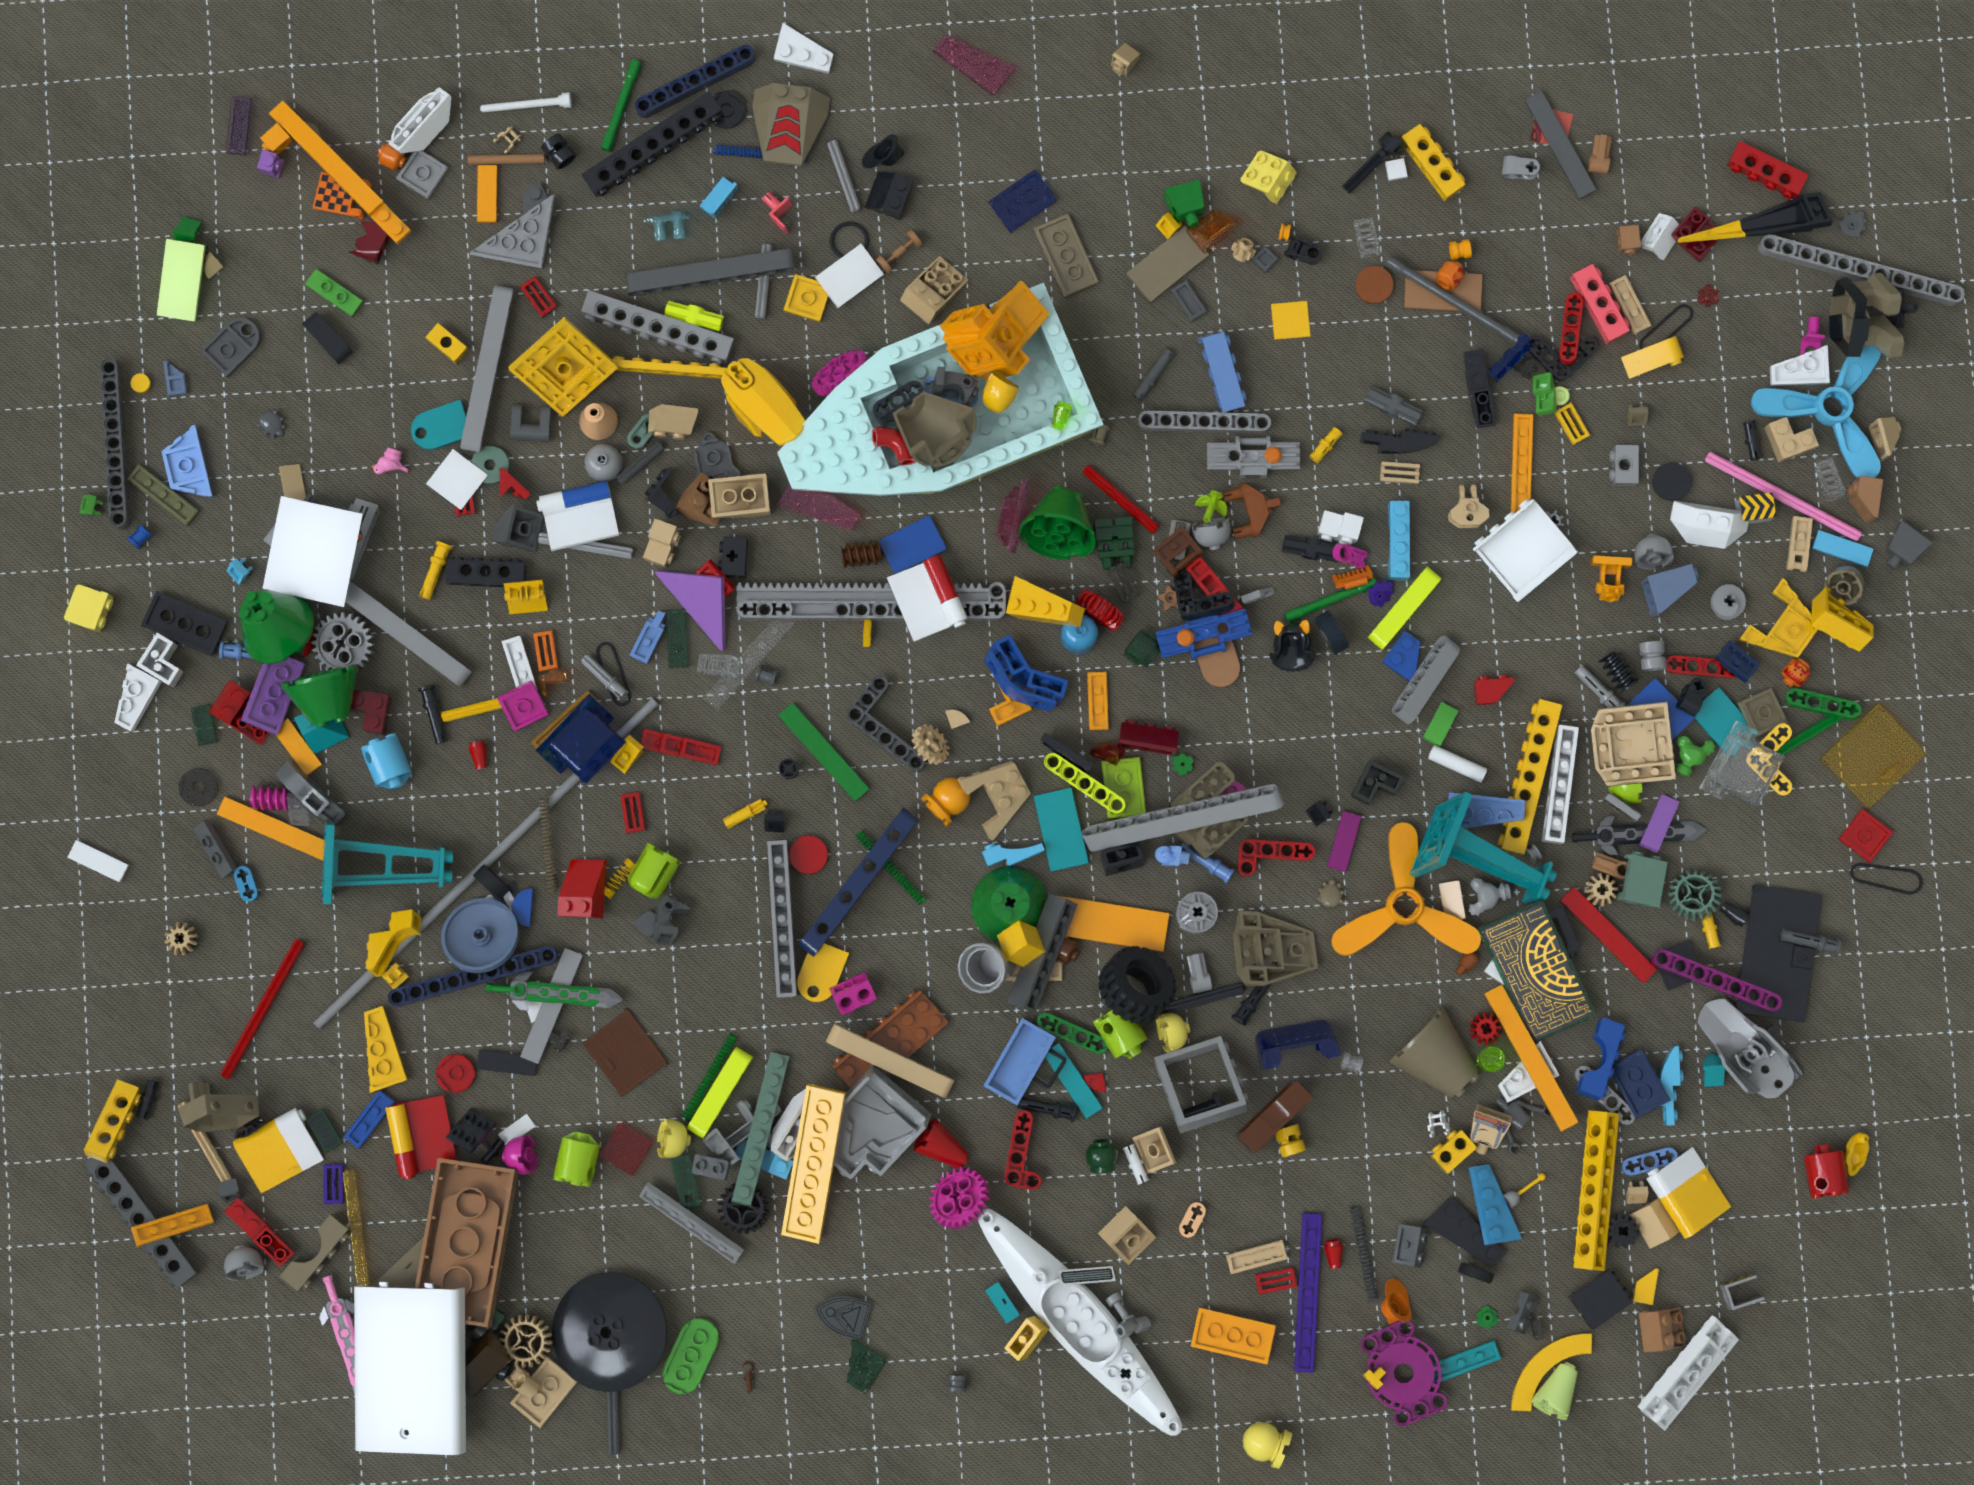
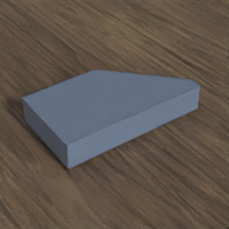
M163 361L168 396L188 394L186 375L167 361Z

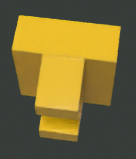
M1168 212L1163 215L1155 226L1168 240L1178 231L1183 223L1181 221L1177 223L1172 213Z
M397 963L392 965L382 975L393 989L399 988L410 978Z
M1379 1367L1374 1372L1368 1369L1362 1375L1375 1390H1378L1383 1385L1379 1379L1386 1372Z

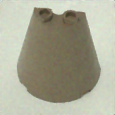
M924 391L913 398L910 407L905 408L902 406L892 413L912 458L923 466H933L934 468L948 465L957 460L972 442L971 436L977 427L976 413L972 407Z
M1443 1006L1404 1047L1400 1048L1387 1061L1392 1066L1451 1098L1455 1095L1457 1097L1461 1096L1466 1090L1464 1086L1468 1082L1472 1084L1480 1076L1477 1073L1479 1070Z

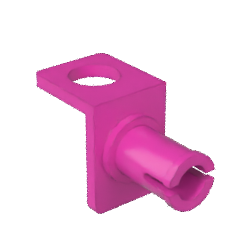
M1808 318V334L1801 339L1800 355L1805 354V349L1808 346L1813 347L1815 350L1820 348L1821 342L1826 336L1819 334L1821 318Z

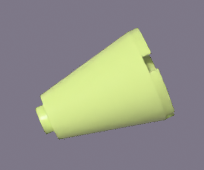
M1568 1362L1559 1364L1532 1398L1531 1403H1533V1406L1547 1415L1557 1414V1419L1567 1420L1578 1374L1575 1370L1576 1367Z

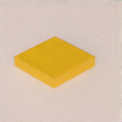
M795 274L783 310L790 314L821 322L829 296L818 281Z

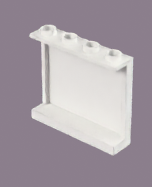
M1528 498L1519 505L1521 508L1519 511L1509 513L1504 518L1506 522L1501 526L1496 524L1489 530L1491 534L1486 538L1483 536L1474 543L1476 547L1473 548L1510 591L1517 602L1522 600L1578 553V550L1534 499L1529 501Z

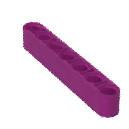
M1658 950L1651 956L1653 965L1763 1010L1776 1011L1782 1005L1781 997L1773 992L1670 951ZM1659 953L1664 954L1666 957L1664 964H1660L1657 961ZM1678 960L1684 963L1682 971H1678L1675 967V963ZM1696 968L1702 970L1703 974L1700 979L1694 976ZM1714 975L1719 976L1721 979V983L1718 986L1712 983ZM1733 982L1739 985L1737 993H1733L1730 989ZM1751 990L1757 992V998L1754 1001L1749 998ZM1769 997H1773L1776 1001L1773 1008L1767 1005Z

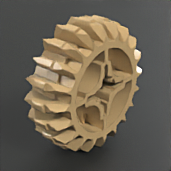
M529 1314L525 1315V1320H523L522 1315H518V1322L511 1318L512 1326L506 1323L504 1326L508 1331L501 1330L500 1332L506 1335L505 1338H499V1341L505 1342L503 1347L506 1348L511 1359H515L514 1366L522 1362L521 1366L525 1368L528 1362L529 1366L533 1367V1360L540 1364L539 1356L546 1359L547 1356L543 1352L551 1351L550 1348L546 1347V1344L551 1345L553 1341L546 1338L552 1336V1333L545 1334L544 1331L548 1330L549 1326L541 1327L544 1320H540L537 1324V1316H533L531 1321ZM520 1325H530L537 1331L528 1334L524 1329L522 1330ZM515 1329L518 1341L511 1347L510 1337ZM523 1336H525V1338L534 1336L528 1342L529 1346H526L525 1344L520 1345L518 1347V1345L523 1341ZM538 1336H541V1346L536 1353L533 1342ZM523 1348L532 1357H521L515 1351Z

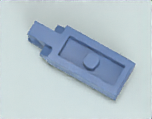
M658 610L654 619L649 618L646 621L630 653L631 657L648 664L666 626L663 624L666 616L665 613Z

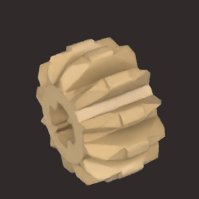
M1599 873L1597 878L1595 876L1590 877L1592 883L1588 881L1585 883L1590 889H1585L1584 893L1591 894L1587 897V900L1594 898L1593 905H1597L1599 901L1600 906L1603 907L1605 906V901L1607 904L1612 903L1610 897L1613 899L1617 897L1616 894L1612 893V891L1618 890V887H1612L1616 881L1608 882L1609 875H1606L1603 879V875ZM1602 885V888H1605V892L1600 895L1601 892H1597V888Z
M177 922L176 929L173 926L169 927L172 933H165V936L170 938L165 940L164 943L170 944L168 950H174L175 955H178L180 951L182 955H186L187 950L193 952L191 944H198V942L193 941V938H197L198 934H192L195 928L190 927L188 929V923H184L182 926L181 923ZM179 935L184 936L183 943L178 942L180 940V938L178 937Z

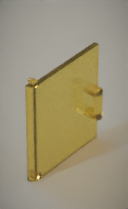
M1877 703L1820 760L1867 809H1870L1926 753L1895 719Z

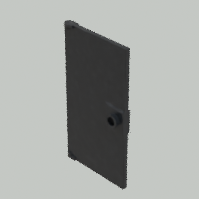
M1758 885L1752 886L1750 916L1747 924L1740 980L1779 995L1782 999V1005L1776 1011H1766L1737 999L1735 1008L1744 1014L1804 1023L1815 948L1780 941V935L1784 928L1816 936L1822 895ZM1751 990L1749 998L1753 1001L1756 1000L1757 992ZM1769 997L1767 1005L1773 1008L1776 1001L1773 997Z

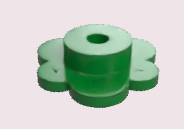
M1181 753L1179 756L1173 757V770L1178 771L1179 775L1184 776L1188 771H1192L1193 758L1191 756Z
M1483 1306L1481 1311L1476 1313L1478 1317L1477 1325L1480 1327L1484 1326L1486 1329L1498 1323L1496 1310H1491L1489 1306Z

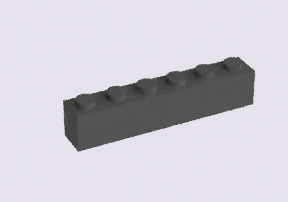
M1049 893L1036 926L1045 952L1024 967H1020L1007 1003L1036 1013L1078 904Z

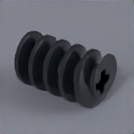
M1614 651L1598 662H1606L1603 670L1610 669L1607 676L1614 675L1611 682H1618L1615 689L1622 688L1620 692L1622 693L1635 685L1639 678L1632 679L1635 672H1627L1631 666L1623 665L1627 659H1619L1622 652L1615 653Z

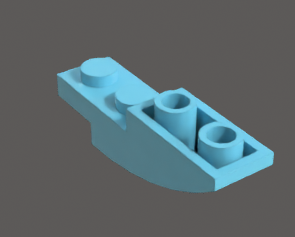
M1679 1046L1670 1048L1658 1073V1077L1671 1101L1662 1105L1663 1126L1675 1125V1121H1677V1110L1674 1109L1677 1095L1676 1090H1673V1086H1681V1082H1683V1070H1680V1062H1682L1683 1057Z

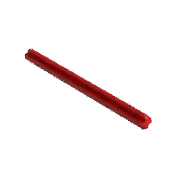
M295 939L223 1067L220 1073L222 1077L230 1079L302 951L305 943L301 940Z

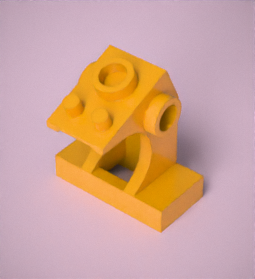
M1593 556L1590 560V566L1600 567L1599 582H1596L1595 588L1596 594H1599V600L1607 602L1619 601L1620 595H1624V584H1620L1621 568H1630L1632 566V558ZM1605 575H1615L1614 586L1605 584Z

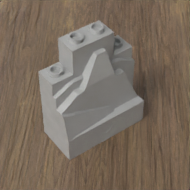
M872 1064L846 1092L834 1166L842 1176L848 1177L850 1180L865 1164L868 1165L871 1172L882 1176L926 1129L932 1114Z

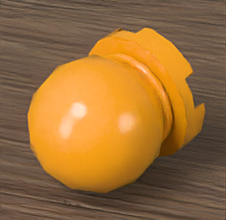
M955 777L944 778L939 781L933 789V795L925 794L921 798L924 803L928 802L925 804L926 807L938 819L945 820L943 824L946 827L952 823L951 815H958L965 811L971 798L970 794L964 793L957 780L958 778Z

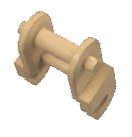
M513 126L508 127L504 133L500 132L497 135V139L493 140L494 143H497L501 138L507 139L511 145L508 147V150L504 151L505 154L510 153L515 148L514 144L521 141L522 135H517L513 131ZM509 133L515 138L513 141L507 136Z

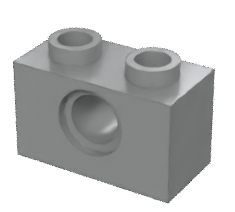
M1615 445L1609 452V461L1612 462L1609 480L1612 481V486L1636 487L1639 484V445ZM1619 462H1626L1628 470H1622Z

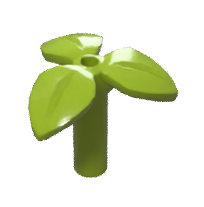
M1214 490L1210 491L1211 497L1205 494L1200 496L1195 502V506H1208L1203 517V521L1206 523L1211 521L1215 509L1224 517H1226L1228 511L1226 503L1219 500L1223 498V495Z

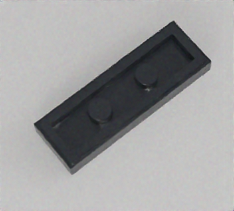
M479 1050L476 1069L535 1076L537 1064L521 1058L519 1054Z

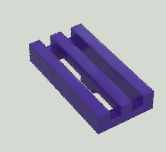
M344 1164L323 1165L324 1204H344ZM332 1168V1200H329L328 1169ZM336 1168H339V1200H336Z

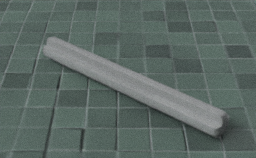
M540 532L538 542L550 545L548 533ZM597 541L568 547L570 549L631 559L633 555L632 547Z

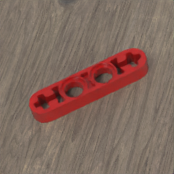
M1576 292L1569 294L1565 303L1559 360L1564 365L1573 364L1577 358L1583 297ZM1573 299H1577L1578 302L1576 303V310H1572ZM1575 316L1578 321L1575 324H1569L1567 318ZM1573 334L1576 339L1573 342H1568L1565 340V336ZM1567 347H1571L1570 359H1566L1565 356Z
M1677 655L1666 659L1667 669L1665 670L1671 674L1724 679L1736 677L1733 673L1730 675V671L1725 670L1720 674L1721 664L1715 659ZM1675 660L1676 664H1682V660H1685L1683 665L1684 671H1681L1682 666H1676L1673 670L1672 666L1668 663ZM1690 661H1695L1698 665L1697 670L1694 672L1688 669L1687 665ZM1708 663H1714L1717 666L1715 673L1708 672Z

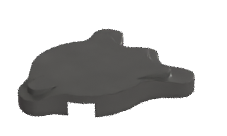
M705 433L700 445L694 452V463L697 468L695 479L700 473H704L713 479L741 476L740 470L732 462V454L728 445L716 438L713 433Z

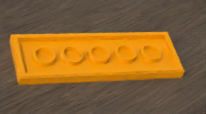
M1059 896L1078 904L1065 937L1128 947L1139 946L1140 949L1145 947L1149 950L1164 952L1169 913Z

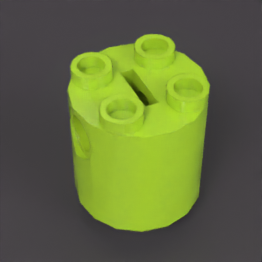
M1113 1010L1093 1021L1115 1059L1121 1055L1131 1059L1142 1052L1141 1043L1148 1038L1139 1023H1130V1020L1124 1021L1121 1019V1016L1113 1014Z
M575 1131L562 1137L553 1180L590 1187L601 1145L587 1133Z

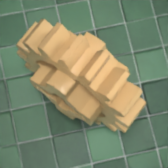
M924 724L914 730L915 732L912 734L914 739L911 741L916 746L913 748L918 751V756H923V761L928 760L929 764L934 763L938 765L947 759L950 747L946 745L948 741L944 739V734L938 733V728L934 730L932 725L927 726Z

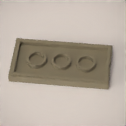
M1069 213L1033 228L1064 298L1099 284V280Z
M1184 226L1130 269L1126 275L1151 303L1210 254L1189 229Z

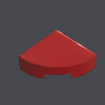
M1103 1073L1084 1076L1090 1088L1098 1092H1106Z

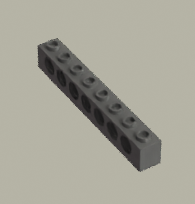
M92 1157L83 1162L86 1165L85 1171L90 1177L94 1176L98 1181L96 1185L100 1191L106 1192L110 1197L108 1201L112 1207L118 1208L121 1212L120 1217L124 1223H129L131 1227L140 1225L136 1221L139 1213L144 1216L143 1223L159 1219L115 1158H110L108 1164ZM105 1166L109 1169V1175L106 1178L101 1174V1170ZM116 1182L121 1185V1190L118 1193H115L113 1190V1185ZM127 1198H130L133 1202L130 1209L126 1208L124 1204ZM173 1236L143 1246L144 1250L149 1255H153L157 1260L155 1261L156 1266L161 1271L164 1270L168 1275L167 1280L173 1287H182L200 1273ZM162 1245H166L168 1248L165 1256L160 1253ZM174 1260L180 1264L178 1271H174L171 1268Z

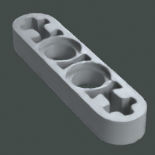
M1579 1066L1574 1071V1078L1579 1082L1580 1070H1593L1588 1066ZM1608 1086L1606 1096L1602 1097L1598 1102L1611 1113L1619 1109L1622 1104L1624 1107L1621 1110L1625 1113H1630V1120H1622L1623 1115L1618 1111L1619 1123L1623 1125L1633 1123L1635 1117L1630 1107ZM1611 1096L1617 1100V1105L1614 1108L1608 1107L1606 1103L1607 1099Z

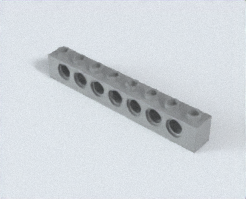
M588 290L581 310L582 315L585 316L584 319L595 322L598 320L603 322L602 325L613 328L616 326L621 328V331L624 333L632 334L634 332L639 334V337L642 339L650 340L652 338L657 340V343L660 345L668 346L670 344L675 346V349L678 351L686 352L688 350L693 352V355L696 357L704 358L706 356L712 358V362L721 365L722 362L728 363L735 343L734 338ZM601 307L608 308L607 313L603 315L599 314L598 310ZM619 313L626 314L624 320L619 321L616 319ZM637 319L644 320L642 326L637 327L634 325ZM655 325L662 326L660 332L655 333L652 331ZM673 331L681 333L677 339L670 337ZM691 337L699 339L695 345H691L688 342ZM715 343L717 347L715 350L709 351L707 350V345Z
M767 841L777 998L797 997L788 841Z

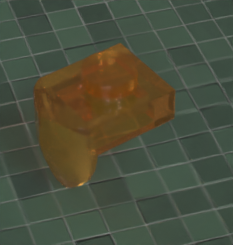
M559 669L550 670L549 674L538 676L539 687L545 698H548L547 684L567 682L566 674Z

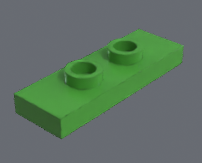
M317 269L314 270L305 283L307 287L351 317L355 315L363 304V300Z

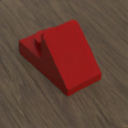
M503 467L499 469V497H502L512 487L513 490L511 492L518 499L522 497L526 500L530 493Z

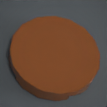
M1379 266L1364 268L1358 274L1355 281L1356 293L1363 302L1368 304L1385 302L1393 290L1391 274Z

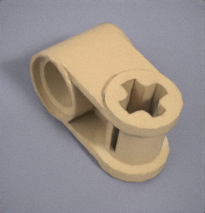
M521 1365L515 1366L510 1376L504 1379L514 1390L527 1398H532L536 1395L539 1388L538 1383Z

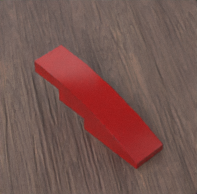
M642 729L639 742L645 750L716 766L721 751V746L648 729Z

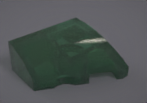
M852 1339L851 1358H849L850 1371L847 1374V1383L860 1392L867 1394L887 1359L857 1340Z

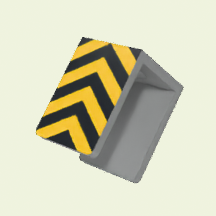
M1773 492L1741 496L1739 500L1735 501V509L1741 511L1743 522L1749 521L1748 524L1772 521L1776 518Z
M1750 1274L1720 1284L1727 1309L1735 1310L1765 1300L1764 1296H1756L1733 1304L1728 1287L1755 1279L1757 1275Z

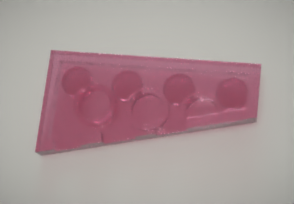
M946 35L943 36L933 49L936 55L992 96L998 92L1017 67L1011 63L1010 65L1004 63L1002 59L995 56L994 58L988 56L981 50L967 47V44Z
M790 484L776 505L849 531L853 530L862 516L827 492L792 490Z

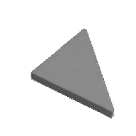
M555 195L549 196L496 235L486 240L483 244L472 250L470 255L543 268Z

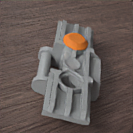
M1235 436V443H1207V470H1240L1239 478H1246V475H1260V478H1267V470L1300 469V442H1270V436H1266V438H1239V436ZM1240 445H1266V450H1241ZM1235 451L1239 456V460H1230L1229 453Z

